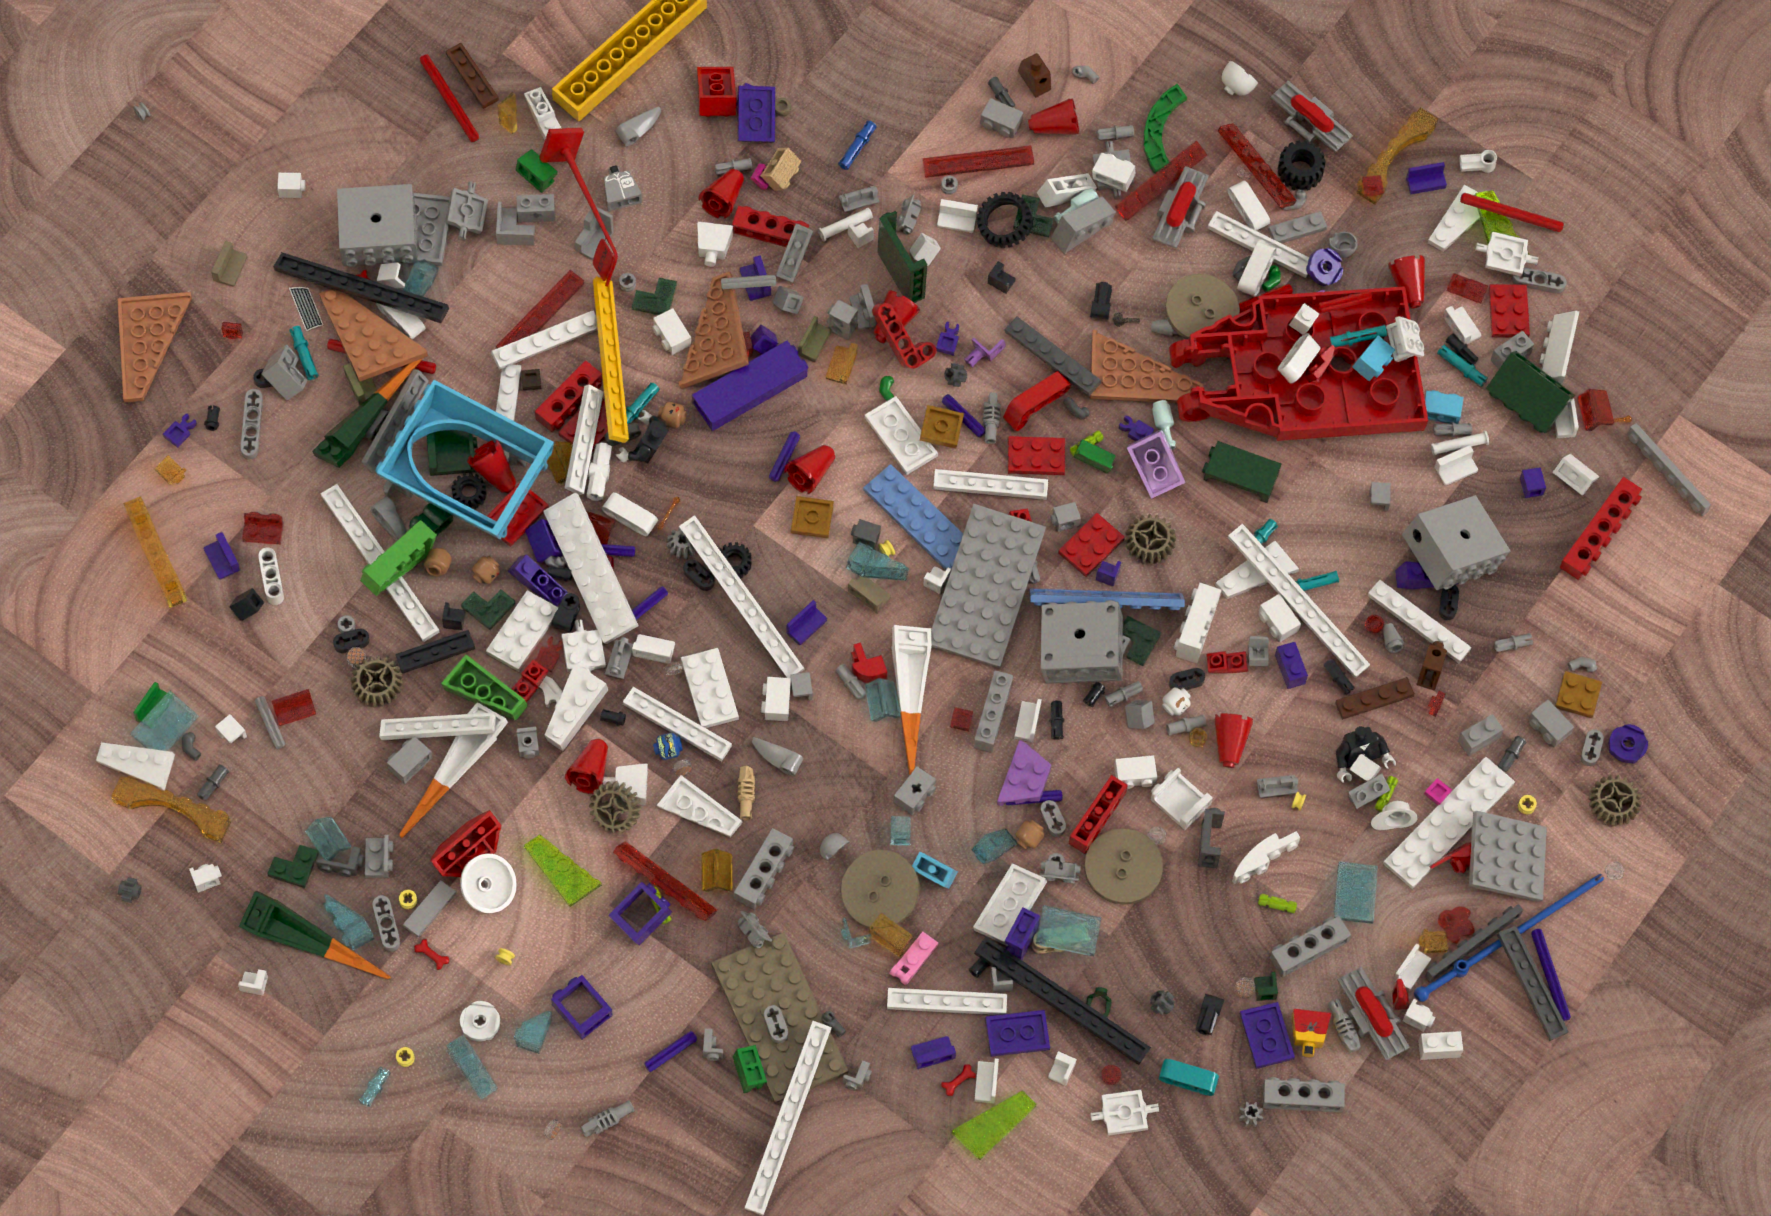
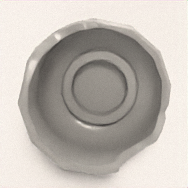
M1336 232L1332 238H1329L1330 249L1336 251L1341 258L1351 256L1358 247L1356 237L1349 232Z
M839 833L829 834L822 840L820 855L828 860L839 849H843L845 844L850 842Z

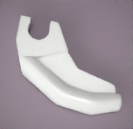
M546 676L539 688L544 692L546 707L549 708L552 702H556V709L562 690L552 678Z

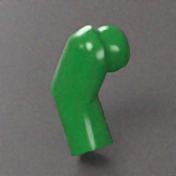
M1273 265L1270 267L1269 280L1262 284L1265 292H1268L1281 282V272L1278 266Z
M884 376L880 381L879 392L886 401L895 397L890 391V387L894 383V379L891 376Z

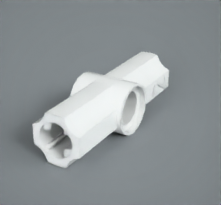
M607 443L596 444L593 462L590 463L587 498L593 501L603 500L606 481L608 482L612 446Z

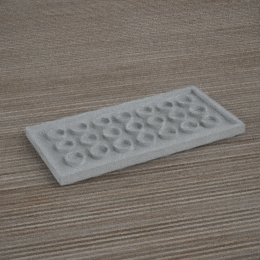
M973 504L931 629V647L1000 669L1046 526Z

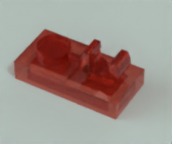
M1453 273L1447 291L1481 304L1489 285Z

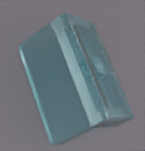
M878 678L865 685L871 721L877 722L887 716L893 718L901 717L895 683L893 681Z
M332 817L315 819L305 831L324 860L331 861L339 851L351 848L350 843Z

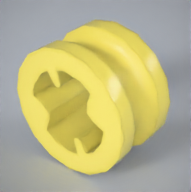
M885 540L884 544H878L880 552L885 559H888L889 555H895V550L888 540Z
M1297 792L1291 808L1297 807L1301 811L1306 795H1300V792Z
M1531 795L1521 797L1518 803L1519 811L1526 815L1533 813L1537 805L1536 799ZM1525 801H1528V804L1531 805L1529 809L1526 808V805H1523Z
M404 890L401 892L399 902L402 908L409 910L416 906L417 897L414 891ZM408 896L409 898L411 896L412 902L404 903V897Z
M499 948V955H496L495 959L505 965H511V959H514L515 955L509 950Z
M402 1047L396 1053L399 1065L409 1067L414 1063L415 1056L410 1048ZM403 1053H407L410 1059L407 1058V1061H403L400 1056H404Z

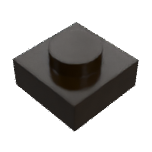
M540 369L521 370L523 391L542 389Z

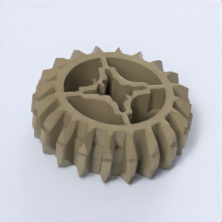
M1151 514L1148 515V518L1142 515L1140 520L1135 518L1134 524H1129V529L1125 533L1126 548L1131 549L1130 555L1136 554V561L1142 558L1143 564L1146 560H1149L1150 564H1153V560H1156L1159 564L1161 558L1166 560L1168 555L1172 554V549L1176 545L1175 530L1170 529L1171 523L1165 524V518L1159 520L1158 515L1155 518H1152ZM1156 530L1160 531L1163 536L1159 535ZM1151 534H1153V540H1151L1150 544H1148V539L1151 537ZM1136 540L1143 544L1145 548L1141 547Z
M379 655L377 660H373V657L370 656L369 662L363 659V665L357 664V670L352 671L353 677L350 680L353 684H351V689L355 690L353 692L354 696H359L360 702L365 700V705L368 706L372 702L373 707H376L377 703H380L383 707L384 701L390 704V698L396 699V693L401 692L400 686L403 685L401 680L403 676L402 673H399L400 668L395 666L394 661L389 662L387 657L382 661ZM390 674L392 677V683L390 686H387V683L385 681L387 679V676ZM364 676L367 678L368 683L366 684L367 687L365 689L361 686V682Z
M1609 775L1607 779L1602 777L1600 782L1597 781L1595 783V787H1592L1590 791L1592 794L1589 795V800H1591L1589 807L1594 808L1592 814L1598 813L1597 820L1603 818V823L1606 824L1610 821L1611 826H1614L1615 822H1617L1620 827L1623 822L1628 824L1630 819H1635L1636 814L1640 811L1639 807H1641L1642 802L1639 801L1641 794H1637L1638 787L1632 788L1633 781L1627 783V777L1620 780L1619 775H1616L1615 779H1613L1612 775ZM1609 789L1608 796L1601 799L1600 794ZM1630 803V808L1621 812L1622 806Z
M610 781L605 785L601 784L599 789L594 790V795L590 797L593 803L589 804V808L594 809L590 812V815L596 816L593 822H600L598 828H601L603 825L605 826V832L611 829L614 834L617 831L623 833L625 829L630 830L632 828L631 825H635L637 823L636 819L640 817L638 812L642 807L637 804L641 802V799H635L637 792L632 794L630 792L632 786L626 789L624 782L620 786L618 781H614L613 784ZM612 793L610 801L602 803L604 795ZM629 812L625 820L619 821L621 813Z

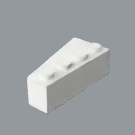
M1199 583L1198 589L1194 588L1191 599H1193L1192 606L1188 605L1185 613V616H1188L1187 620L1182 622L1179 631L1182 633L1181 637L1176 639L1174 649L1177 650L1175 657L1198 663L1220 599L1221 589Z
M574 663L545 733L547 741L561 751H564L608 691L605 682Z

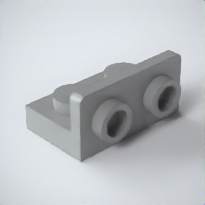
M868 284L860 285V293L850 296V303L852 307L858 309L857 326L859 330L875 327L877 322L872 314L874 303Z
M385 835L384 838H366L365 878H389V871H393V859H390V852H393V841H390L389 835Z

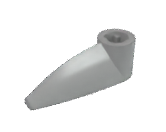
M660 107L644 112L616 128L615 132L625 146L634 144L640 136L654 125L661 113Z
M385 496L370 507L374 518L395 541H398L406 533L404 524L396 512L395 504L389 497Z
M753 737V745L768 762L787 775H796L804 759L801 755Z

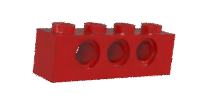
M738 206L732 223L734 234L786 248L796 224L809 228V224H806L804 221H794L785 216L772 215L767 211L753 210L748 206ZM751 221H756L757 223H756V224H751V223H749V222H751Z
M585 360L535 410V419L552 433L556 429H560L566 418L573 416L578 409L577 407L581 404L584 387L579 386V384L586 383L599 389L603 384L602 373ZM574 396L573 399H567L566 397ZM561 409L562 411L554 412L553 410Z
M1113 775L1110 776L1070 835L1069 845L1086 854L1090 845L1125 796L1128 787L1126 783Z

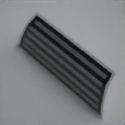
M289 288L306 331L322 326V320L309 288Z

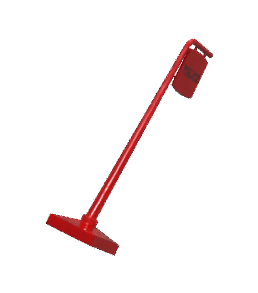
M582 128L549 129L539 158L542 163L568 162L605 235V240L607 239L613 251L612 253L605 240L601 239L593 258L594 268L601 279L606 281L605 286L608 287L617 263L618 254L575 163L584 131Z

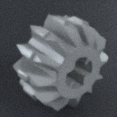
M680 527L678 532L672 530V535L667 537L669 541L667 548L670 549V554H676L678 559L681 555H684L685 559L688 558L687 554L693 556L695 549Z

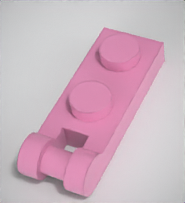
M922 932L899 962L891 969L889 974L893 977H898L901 983L907 985L936 949L938 942ZM904 967L908 972L904 973L901 969Z

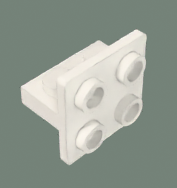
M1398 316L1395 318V323L1386 326L1391 347L1395 349L1393 352L1394 361L1399 362L1412 356L1420 358L1424 356V345L1419 336L1420 328L1415 321Z

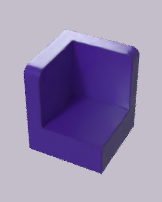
M760 325L750 337L752 348L761 354L779 344L776 334L763 325Z
M1541 468L1522 470L1520 482L1525 498L1544 495L1546 485Z
M1102 561L1100 568L1097 570L1096 580L1114 586L1120 572L1121 562L1117 561L1115 566Z

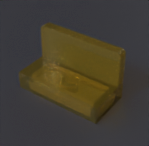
M511 92L497 105L499 124L513 134L517 131V106L515 93Z
M850 343L849 348L838 345L835 347L826 373V379L847 385L858 353V344Z
M554 441L552 455L547 460L554 479L559 484H562L567 478L572 452L570 442Z
M716 848L702 853V891L709 892L718 888L732 891V854Z
M882 913L869 927V936L898 957L903 955L904 948L913 938L912 934Z

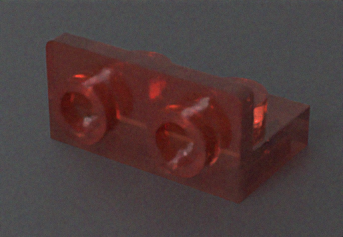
M258 512L244 513L243 542L281 545L284 526L282 516L274 513L268 515Z

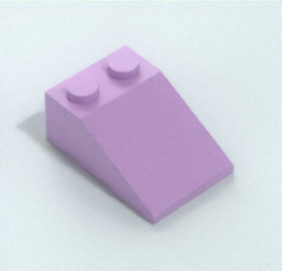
M1162 429L1127 446L1128 452L1151 499L1186 483Z

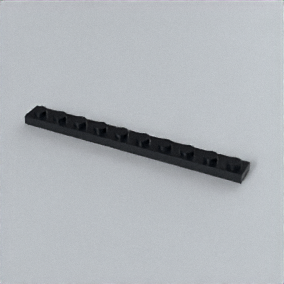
M281 252L273 266L277 272L438 323H442L449 310L448 304Z
M985 936L974 952L976 956L991 966L996 967L1001 973L1136 1064L1140 1065L1150 1050V1046Z

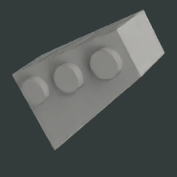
M1102 196L1063 215L1051 239L1065 254L1104 227L1106 228L1111 225L1116 211Z

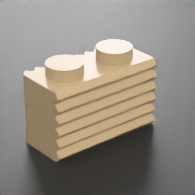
M778 148L760 176L774 191L785 190L790 185L789 181L792 176L798 172L801 160L790 148Z

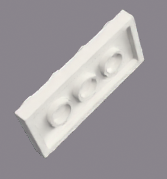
M896 396L865 414L866 421L906 475L938 457V452L931 443L920 441L921 429Z
M527 590L487 648L486 654L519 672L551 626L558 607Z
M715 648L681 657L700 725L704 728H709L739 720L719 649Z
M1012 863L973 926L974 931L1007 945L1004 943L1022 907L1028 910L1032 908L1047 883L1046 878Z

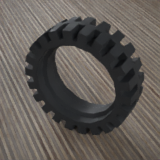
M1001 192V195L995 193L993 194L994 198L989 196L987 198L988 202L984 201L982 208L979 207L977 225L981 235L989 244H993L995 247L1005 248L1007 245L1010 248L1013 247V243L1016 245L1020 244L1019 240L1024 241L1026 239L1025 235L1028 236L1030 234L1029 229H1032L1033 217L1028 204L1022 197L1020 198L1016 193L1013 195L1012 192H1008V194ZM1002 205H1013L1020 209L1022 213L1020 226L1007 235H997L991 232L988 228L989 215Z

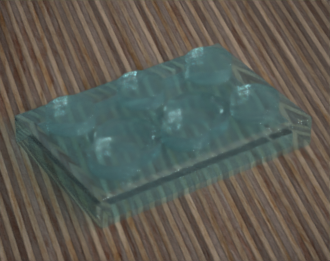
M169 691L130 735L147 749L168 751L199 716L174 693Z
M1348 862L1338 863L1334 918L1340 916L1341 920L1373 924L1378 866Z
M1043 905L1036 944L1094 957L1102 917Z

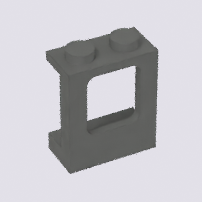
M1218 808L1205 809L1198 857L1199 867L1216 869L1218 867L1221 848L1210 847L1211 827L1221 828L1225 811H1220Z

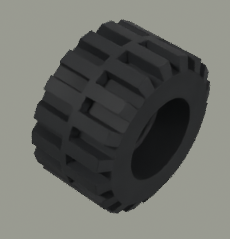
M1298 140L1295 144L1291 142L1288 147L1285 146L1280 154L1278 163V176H1281V182H1285L1287 187L1291 186L1292 190L1296 188L1304 190L1306 188L1308 191L1311 190V186L1315 188L1322 180L1326 163L1324 153H1320L1321 148L1319 146L1315 147V144L1312 142L1308 144V141L1305 140L1303 143ZM1298 161L1305 162L1311 168L1299 170L1293 166V163Z

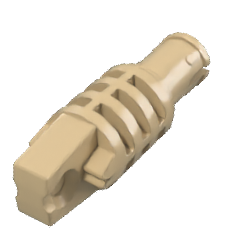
M749 766L740 767L738 778V802L740 803L741 820L752 819V803L755 801V776H753V769Z

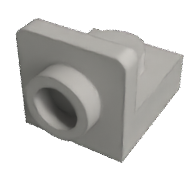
M705 1029L703 1058L717 1061L723 1059V1049H715L717 1036H713V1029Z

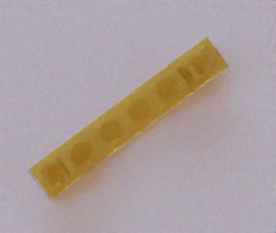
M1421 107L1417 112H1413L1410 115L1407 125L1403 124L1398 131L1399 135L1390 140L1388 149L1386 151L1383 150L1379 154L1376 164L1372 163L1367 170L1368 174L1365 177L1362 176L1357 183V194L1376 205L1386 191L1388 184L1387 169L1394 157L1406 147L1417 142L1426 141L1437 126L1438 118Z
M140 496L123 503L126 514L169 608L186 602L187 598L184 589L164 550L142 497Z
M120 776L111 795L113 803L131 810L145 806H162L174 809L192 820L199 828L203 837L222 843L231 824L228 814L222 810L214 811L206 804L199 803L198 805L187 797L181 796L180 798L174 796L168 790L161 791L156 789L154 785L139 783L137 779L131 776H127V778Z

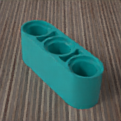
M1164 1059L1158 1079L1173 1086L1213 1096L1219 1075L1215 1072L1176 1060Z

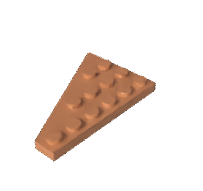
M730 271L712 278L710 290L706 296L707 302L705 308H702L698 321L699 324L695 330L696 336L689 348L687 361L683 367L682 380L679 381L681 389L749 365L735 289L721 288L722 278H733Z
M334 289L319 293L324 308L359 382L428 357L425 348L346 293Z
M191 292L118 298L124 403L144 400L192 299Z
M1092 330L1091 373L1101 380V384L1090 395V399L1143 402L1166 400L1168 403H1177V399L1184 394L1190 393L1192 388H1196V386L1204 387V384L1173 371L1172 368L1154 361L1151 357H1145L1135 352V349L1123 343H1118L1111 337L1107 338L1097 333V330Z

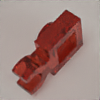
M552 636L548 638V647L542 646L535 659L536 662L551 673L560 657V654L556 651L562 648V640L557 645H553Z

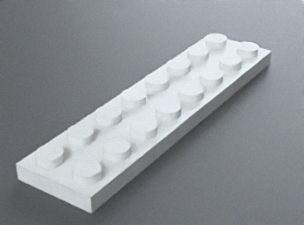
M573 493L544 510L543 512L568 567L572 570L571 573L603 643L608 644L638 627L639 625L579 495Z
M1485 757L1445 800L1388 856L1383 864L1413 889L1432 870L1429 866L1443 858L1472 828L1473 813L1475 811L1487 813L1514 785L1515 781Z

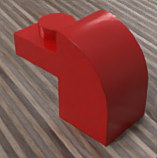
M861 642L853 644V652H851L854 662L852 664L853 675L864 683H876L886 680L887 669L882 655L866 659Z

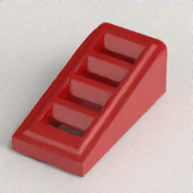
M1402 979L1396 980L1392 990L1394 1010H1406L1409 1008L1408 991Z

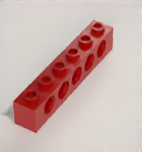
M1623 477L1564 557L1560 569L1577 580L1582 575L1586 576L1591 569V562H1596L1602 554L1600 552L1602 547L1606 548L1611 542L1612 538L1610 536L1612 533L1617 534L1622 526L1620 522L1623 519H1628L1632 512L1630 510L1633 505L1637 506L1642 499V496H1640L1642 488ZM1619 500H1625L1627 503H1621ZM1609 513H1613L1617 517H1611ZM1599 527L1605 528L1606 531H1601ZM1589 541L1595 542L1596 545H1591ZM1579 555L1585 556L1586 559L1579 558Z

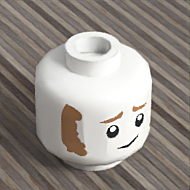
M1172 688L1163 697L1162 707L1169 715L1180 716L1190 707L1189 698L1191 696L1184 688L1181 690Z

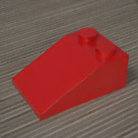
M697 67L699 116H736L734 68Z

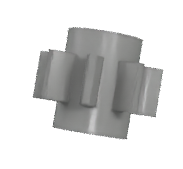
M1246 1102L1245 1109L1240 1108L1239 1110L1243 1114L1239 1117V1121L1243 1120L1246 1123L1245 1127L1248 1124H1253L1256 1127L1257 1120L1261 1122L1263 1120V1117L1259 1115L1263 1112V1108L1259 1109L1257 1102L1254 1105H1249ZM1248 1112H1250L1251 1114H1255L1254 1117H1252L1251 1115H1247Z

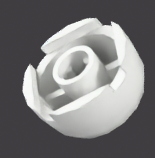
M1230 61L1223 70L1222 82L1226 86L1224 90L1230 95L1234 93L1239 96L1247 95L1258 84L1250 74L1248 75L1242 67L1233 61Z

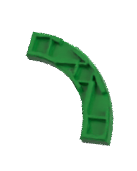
M1178 84L1172 86L1160 96L1159 100L1152 106L1145 123L1144 151L1150 168L1155 175L1171 166L1162 144V132L1170 114L1187 100V96Z

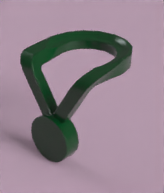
M1096 987L1095 992L1087 997L1086 1004L1091 1006L1093 998L1101 996L1106 1000V1011L1103 1015L1108 1017L1112 1000L1107 996L1108 990L1106 988Z

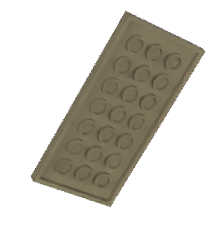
M784 932L771 937V942L765 940L761 948L752 945L711 962L748 1046L756 1045L767 1080L766 1085L775 1104L784 1101L812 1021L823 1024L821 1020L822 1013ZM772 1005L780 1008L788 1029L787 1040L780 1044L772 1041L764 1020L765 1009ZM771 1011L770 1016L768 1017H772L773 1022H777V1014H774L773 1011ZM776 1027L775 1035L781 1038L784 1032H780L779 1027ZM831 1032L810 1089L848 1074L846 1064Z

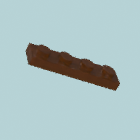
M462 43L446 50L447 57L483 109L499 101L498 95Z
M1408 677L1338 699L1335 704L1343 720L1414 697L1415 693Z

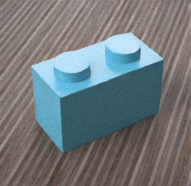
M1377 336L1352 367L1370 381L1374 376L1377 378L1383 372V365L1387 366L1393 359L1391 355L1395 349L1380 336Z
M1436 390L1426 391L1424 398L1428 420L1459 424L1464 397H1460L1457 394H1443Z
M919 852L912 865L917 873L948 889L958 873L955 869L923 852Z

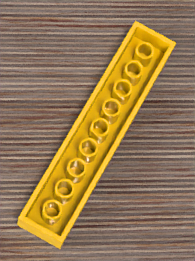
M651 0L552 88L553 100L579 122L707 8V0Z

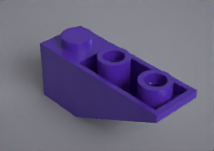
M527 554L518 557L508 569V572L521 584L555 606H558L562 598L568 594L559 583Z
M1405 561L1395 570L1397 588L1422 589L1434 587L1419 562Z

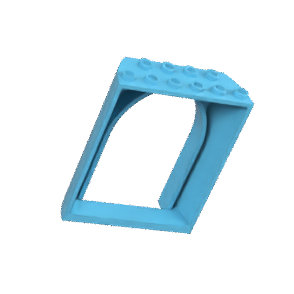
M433 380L431 385L428 384L426 386L422 400L416 402L414 413L406 418L404 429L397 433L395 437L396 442L393 446H389L385 453L386 458L383 462H379L375 472L379 477L498 539H501V537L505 538L508 524L541 470L546 471L548 467L547 460L552 455L554 442ZM437 431H464L486 441L493 440L496 443V440H498L503 450L530 463L531 466L498 521H495L429 485L419 474L413 462V443Z

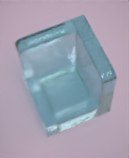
M891 816L890 845H910L911 817Z

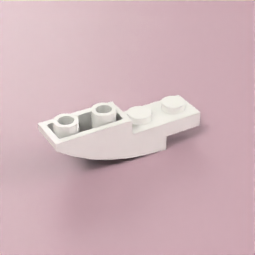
M539 87L524 93V96L545 141L549 129H558L561 126L542 88Z
M1297 831L1282 839H1279L1275 833L1257 844L1239 864L1233 876V884L1238 882L1244 883L1251 878L1250 876L1256 873L1257 875L1263 874L1268 870L1270 860L1278 858L1286 850L1290 852L1296 849L1300 841Z

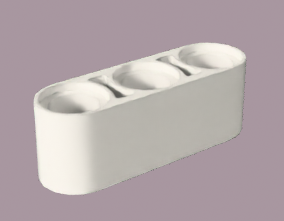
M1245 180L1227 189L1230 199L1249 228L1257 231L1270 224L1267 212Z
M1262 242L1256 244L1237 288L1239 291L1254 297L1257 296L1275 258L1277 248Z
M376 303L378 309L391 323L413 340L426 329L423 322L416 315Z
M1308 333L1304 334L1296 341L1279 365V372L1289 383L1297 381L1321 347Z
M614 492L602 506L603 512L643 536H648L658 522L655 515Z
M263 548L259 552V562L266 598L270 604L279 605L284 600V593L276 553L272 548ZM267 557L272 558L270 561H264ZM270 574L276 575L272 579L267 578ZM274 591L279 592L276 596L270 595Z

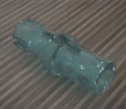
M383 1067L378 1068L372 1081L368 1082V1087L363 1096L359 1099L363 1105L371 1107L377 1094L383 1090L382 1086L391 1074L390 1071L386 1068L383 1070Z

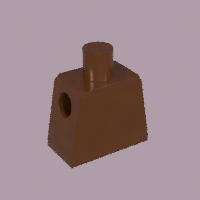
M1036 53L1022 60L1018 72L1035 98L1050 91L1051 73L1039 54Z
M1435 641L1433 645L1428 646L1417 686L1435 691L1447 653L1442 642Z

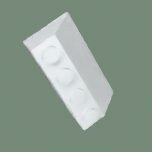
M1579 311L1556 314L1547 325L1546 332H1549V337L1544 339L1543 348H1546L1545 354L1541 353L1539 364H1542L1541 370L1561 385L1566 375Z

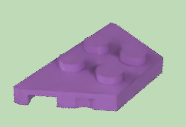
M1019 740L997 800V805L999 806L1004 805L1006 802L1014 801L1015 804L1025 801H1040L1051 771V764L1022 740Z

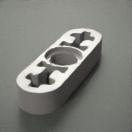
M1525 267L1523 268V279H1519L1517 275L1512 276L1514 284L1527 285V288L1552 293L1563 292L1567 283L1562 275ZM1542 277L1544 279V283L1538 284L1535 282L1534 278ZM1556 281L1559 282V287L1556 286Z
M380 895L373 900V910L385 950L393 952L400 947V938L390 900L386 896ZM379 902H383V904H386L384 905L386 912L385 914H382L381 908L377 907L379 906ZM384 919L392 921V925L389 928L381 926V922ZM387 933H391L392 939L396 940L394 945L390 946L387 943L389 941Z

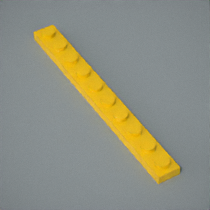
M596 276L593 279L608 435L610 440L626 443L629 440L613 283L610 280L609 286L606 287V281Z

